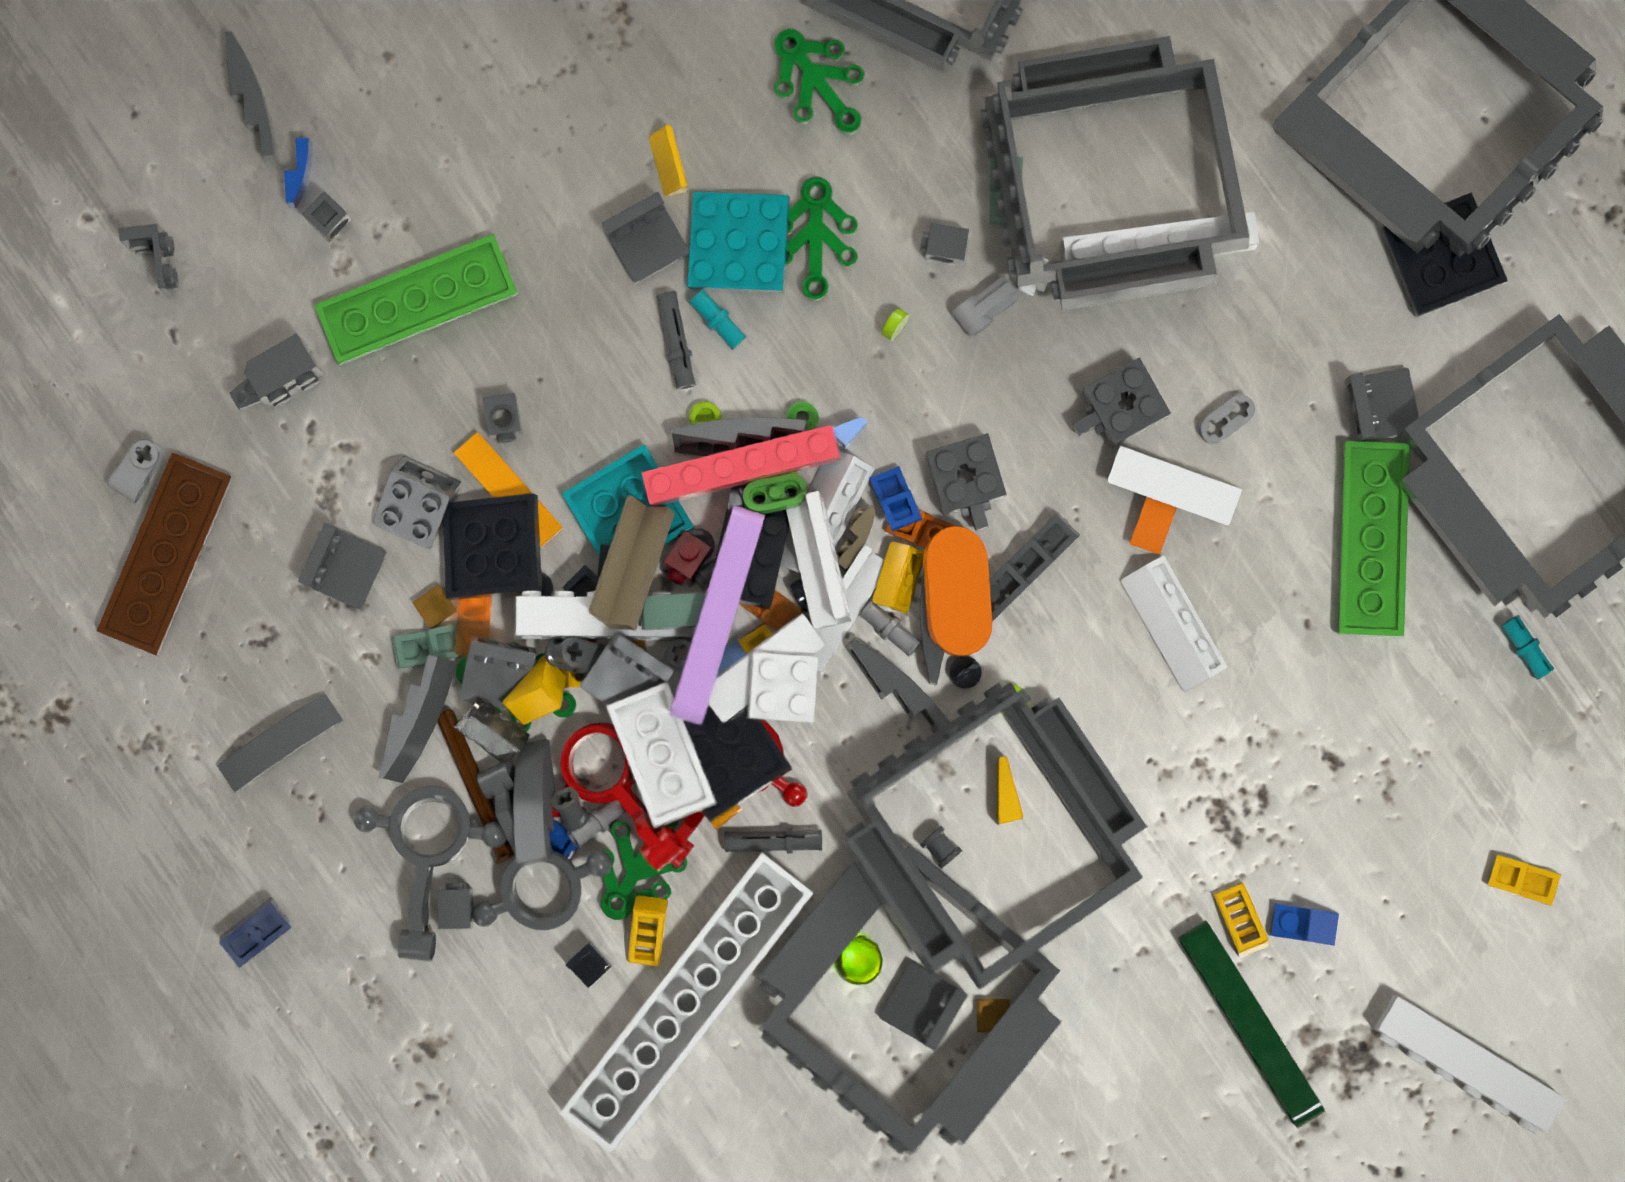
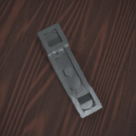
M323 694L264 731L221 762L217 767L236 793L262 776V773L344 720L328 696Z

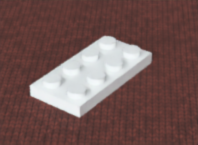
M668 682L607 706L654 828L716 804L683 719L669 715L674 697Z

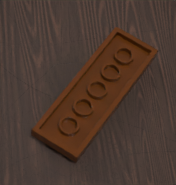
M173 452L171 453L97 628V632L159 656L233 480L232 476Z

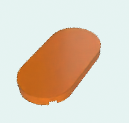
M948 527L940 530L928 541L923 553L927 625L931 639L943 649V652L951 656L963 657L981 650L988 642L992 632L988 555L984 543L973 531L964 527Z

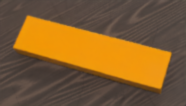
M479 432L474 434L454 452L456 457L493 498L532 493ZM538 500L541 549L564 528Z

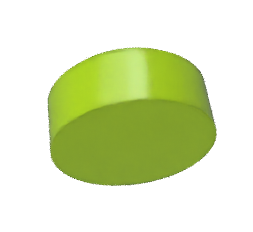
M901 308L896 309L885 322L881 331L882 335L893 341L905 327L910 315Z
M700 402L692 408L689 420L692 425L706 421L722 420V416L715 404Z

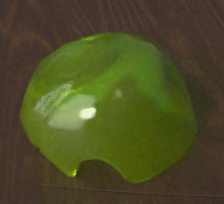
M865 935L855 936L837 958L834 966L838 975L845 982L854 986H863L873 982L881 973L883 958L877 943L866 938Z

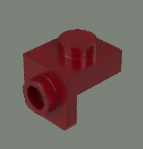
M684 530L663 561L664 569L667 572L666 576L677 585L682 586L685 583L692 587L695 583L694 577L712 552V547Z

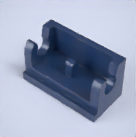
M270 897L223 933L219 938V944L240 968L291 929L289 919L281 913L277 903Z

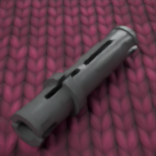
M670 291L658 294L656 298L659 303L669 354L666 356L667 361L672 364L676 390L694 387L696 382L690 360L693 355L692 350H688L677 292Z
M786 828V831H725L724 847L725 852L786 851L787 854H793V851L800 850L822 851V830L793 831V828Z

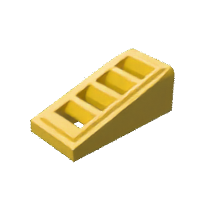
M1006 756L999 757L997 762L998 825L1023 819L1022 817H1024Z
M1244 882L1214 894V898L1240 958L1270 946L1269 939ZM1242 895L1244 901L1226 908L1224 902ZM1245 908L1248 909L1249 913L1231 919V914ZM1253 921V926L1239 932L1236 931L1235 927ZM1258 933L1259 938L1242 945L1241 939Z
M636 896L627 962L660 967L668 907L667 899ZM639 922L657 924L658 927L639 924ZM638 935L656 937V939L638 937ZM636 946L653 948L655 952L636 950Z

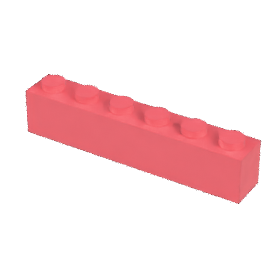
M832 425L645 471L642 472L649 504L656 507L842 459L834 428Z

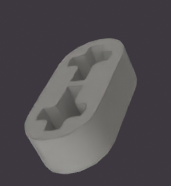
M1236 395L1208 415L1199 428L1202 439L1209 444H1219L1244 426L1254 416L1255 405L1252 399L1245 395ZM1234 402L1239 405L1243 403L1247 405L1248 408L1245 410L1246 417L1243 418L1242 415H1237L1232 420L1228 417L1235 409ZM1223 419L1227 423L1220 429L1222 436L1218 437L1215 434L1209 436L1207 434L1210 428L1207 424L1211 421L1215 425Z

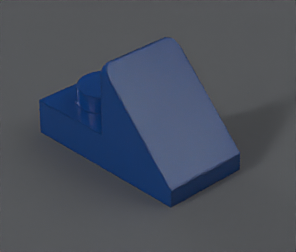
M1274 904L1270 936L1335 946L1339 913Z

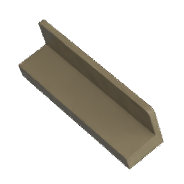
M628 496L589 607V613L610 629L636 630L675 514L668 507H646L634 496Z

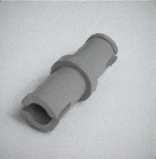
M873 600L860 613L861 618L881 633L880 637L882 639H889L908 657L915 652L922 642L900 624V619L897 617L893 619L883 609L873 603Z
M618 800L606 803L597 810L593 808L588 812L589 820L587 823L574 831H567V835L571 842L580 848L597 833H604L608 830L609 824L627 811Z

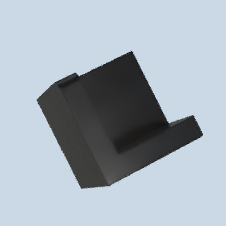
M584 565L562 588L565 591L574 592V597H587V592H595L599 578Z
M591 942L565 964L587 988L591 987L612 967L609 961Z

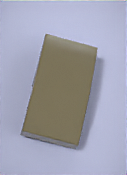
M872 505L867 510L860 507L849 519V522L852 524L849 532L856 540L853 543L848 539L836 552L840 557L838 559L839 567L845 572L850 568L868 539L876 510Z

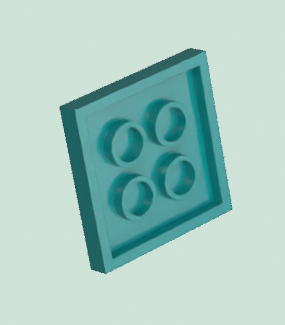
M693 192L687 287L689 289L784 293L790 208L789 195Z
M645 444L561 493L598 556L600 555L601 544L611 545L628 496H634L646 507H653L648 501L642 472L659 467ZM679 501L656 506L668 507L675 512L664 546L680 537L684 530L688 532L694 528Z

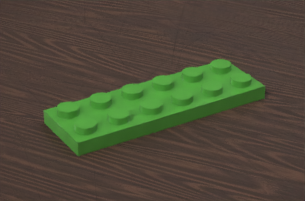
M492 234L314 306L337 364L340 366L517 296L518 292L496 237Z
M1344 442L1338 635L1404 637L1408 495L1399 483L1409 474V443Z

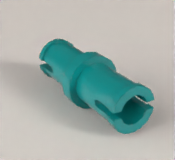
M704 289L690 300L689 304L708 322L707 327L710 330L714 329L732 350L747 337L728 317L729 312L726 309L722 310Z
M1516 615L1502 624L1501 627L1516 646L1517 650L1515 652L1518 657L1522 656L1535 675L1536 680L1541 679L1555 668L1550 664L1538 646L1540 644L1538 638L1532 637L1520 619L1521 617Z

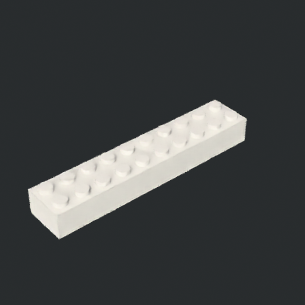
M761 853L561 1110L560 1114L612 1154L809 900L813 892Z

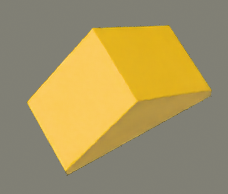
M543 655L504 699L502 704L521 724L530 723L561 708L566 676L558 668L551 666L546 661L545 655Z

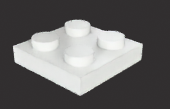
M751 653L747 718L814 723L818 657Z

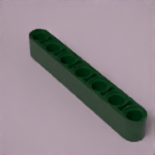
M1205 920L1179 936L1178 939L1295 1127L1300 1129L1325 1113L1326 1111L1209 923Z

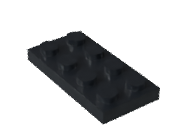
M748 484L731 488L714 566L733 506L745 508L743 491ZM793 488L785 491L788 497H794L797 493ZM756 495L753 501L760 504L765 501V497ZM786 510L764 514L763 525L739 603L768 610L771 609L789 529Z

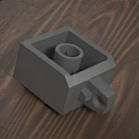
M296 333L249 360L244 372L247 379L233 389L230 395L240 411L261 402L268 407L274 405L277 408L292 399L290 394L299 389L307 391L320 382L318 378L324 374L306 343Z
M1139 357L1082 389L1081 393L1089 405L1084 409L1087 416L1075 422L1073 426L1079 436L1092 429H1095L1097 435L1104 432L1110 445L1114 448L1164 421L1171 415V412ZM1121 396H1126V399L1129 397L1133 401L1130 406L1131 410H1126V406L1122 409L1118 405L1122 400Z
M983 434L926 451V461L943 516L961 511L963 518L971 516L975 531L988 528L989 525L985 511L991 510L990 502L1004 499L1007 496L989 434ZM961 468H966L968 472L973 471L974 476H971V482L966 483L964 478H958L957 474L961 473Z

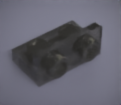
M479 697L461 716L454 727L500 762L511 761L516 754L519 755L530 737V734L524 731L518 723L512 722L498 712L492 704L486 703Z

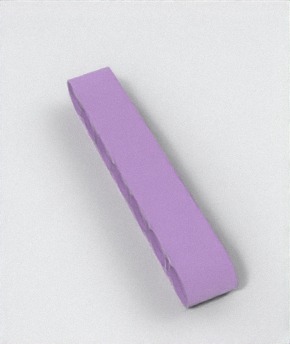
M735 505L732 508L672 703L670 716L698 725L702 724L763 525L764 514Z

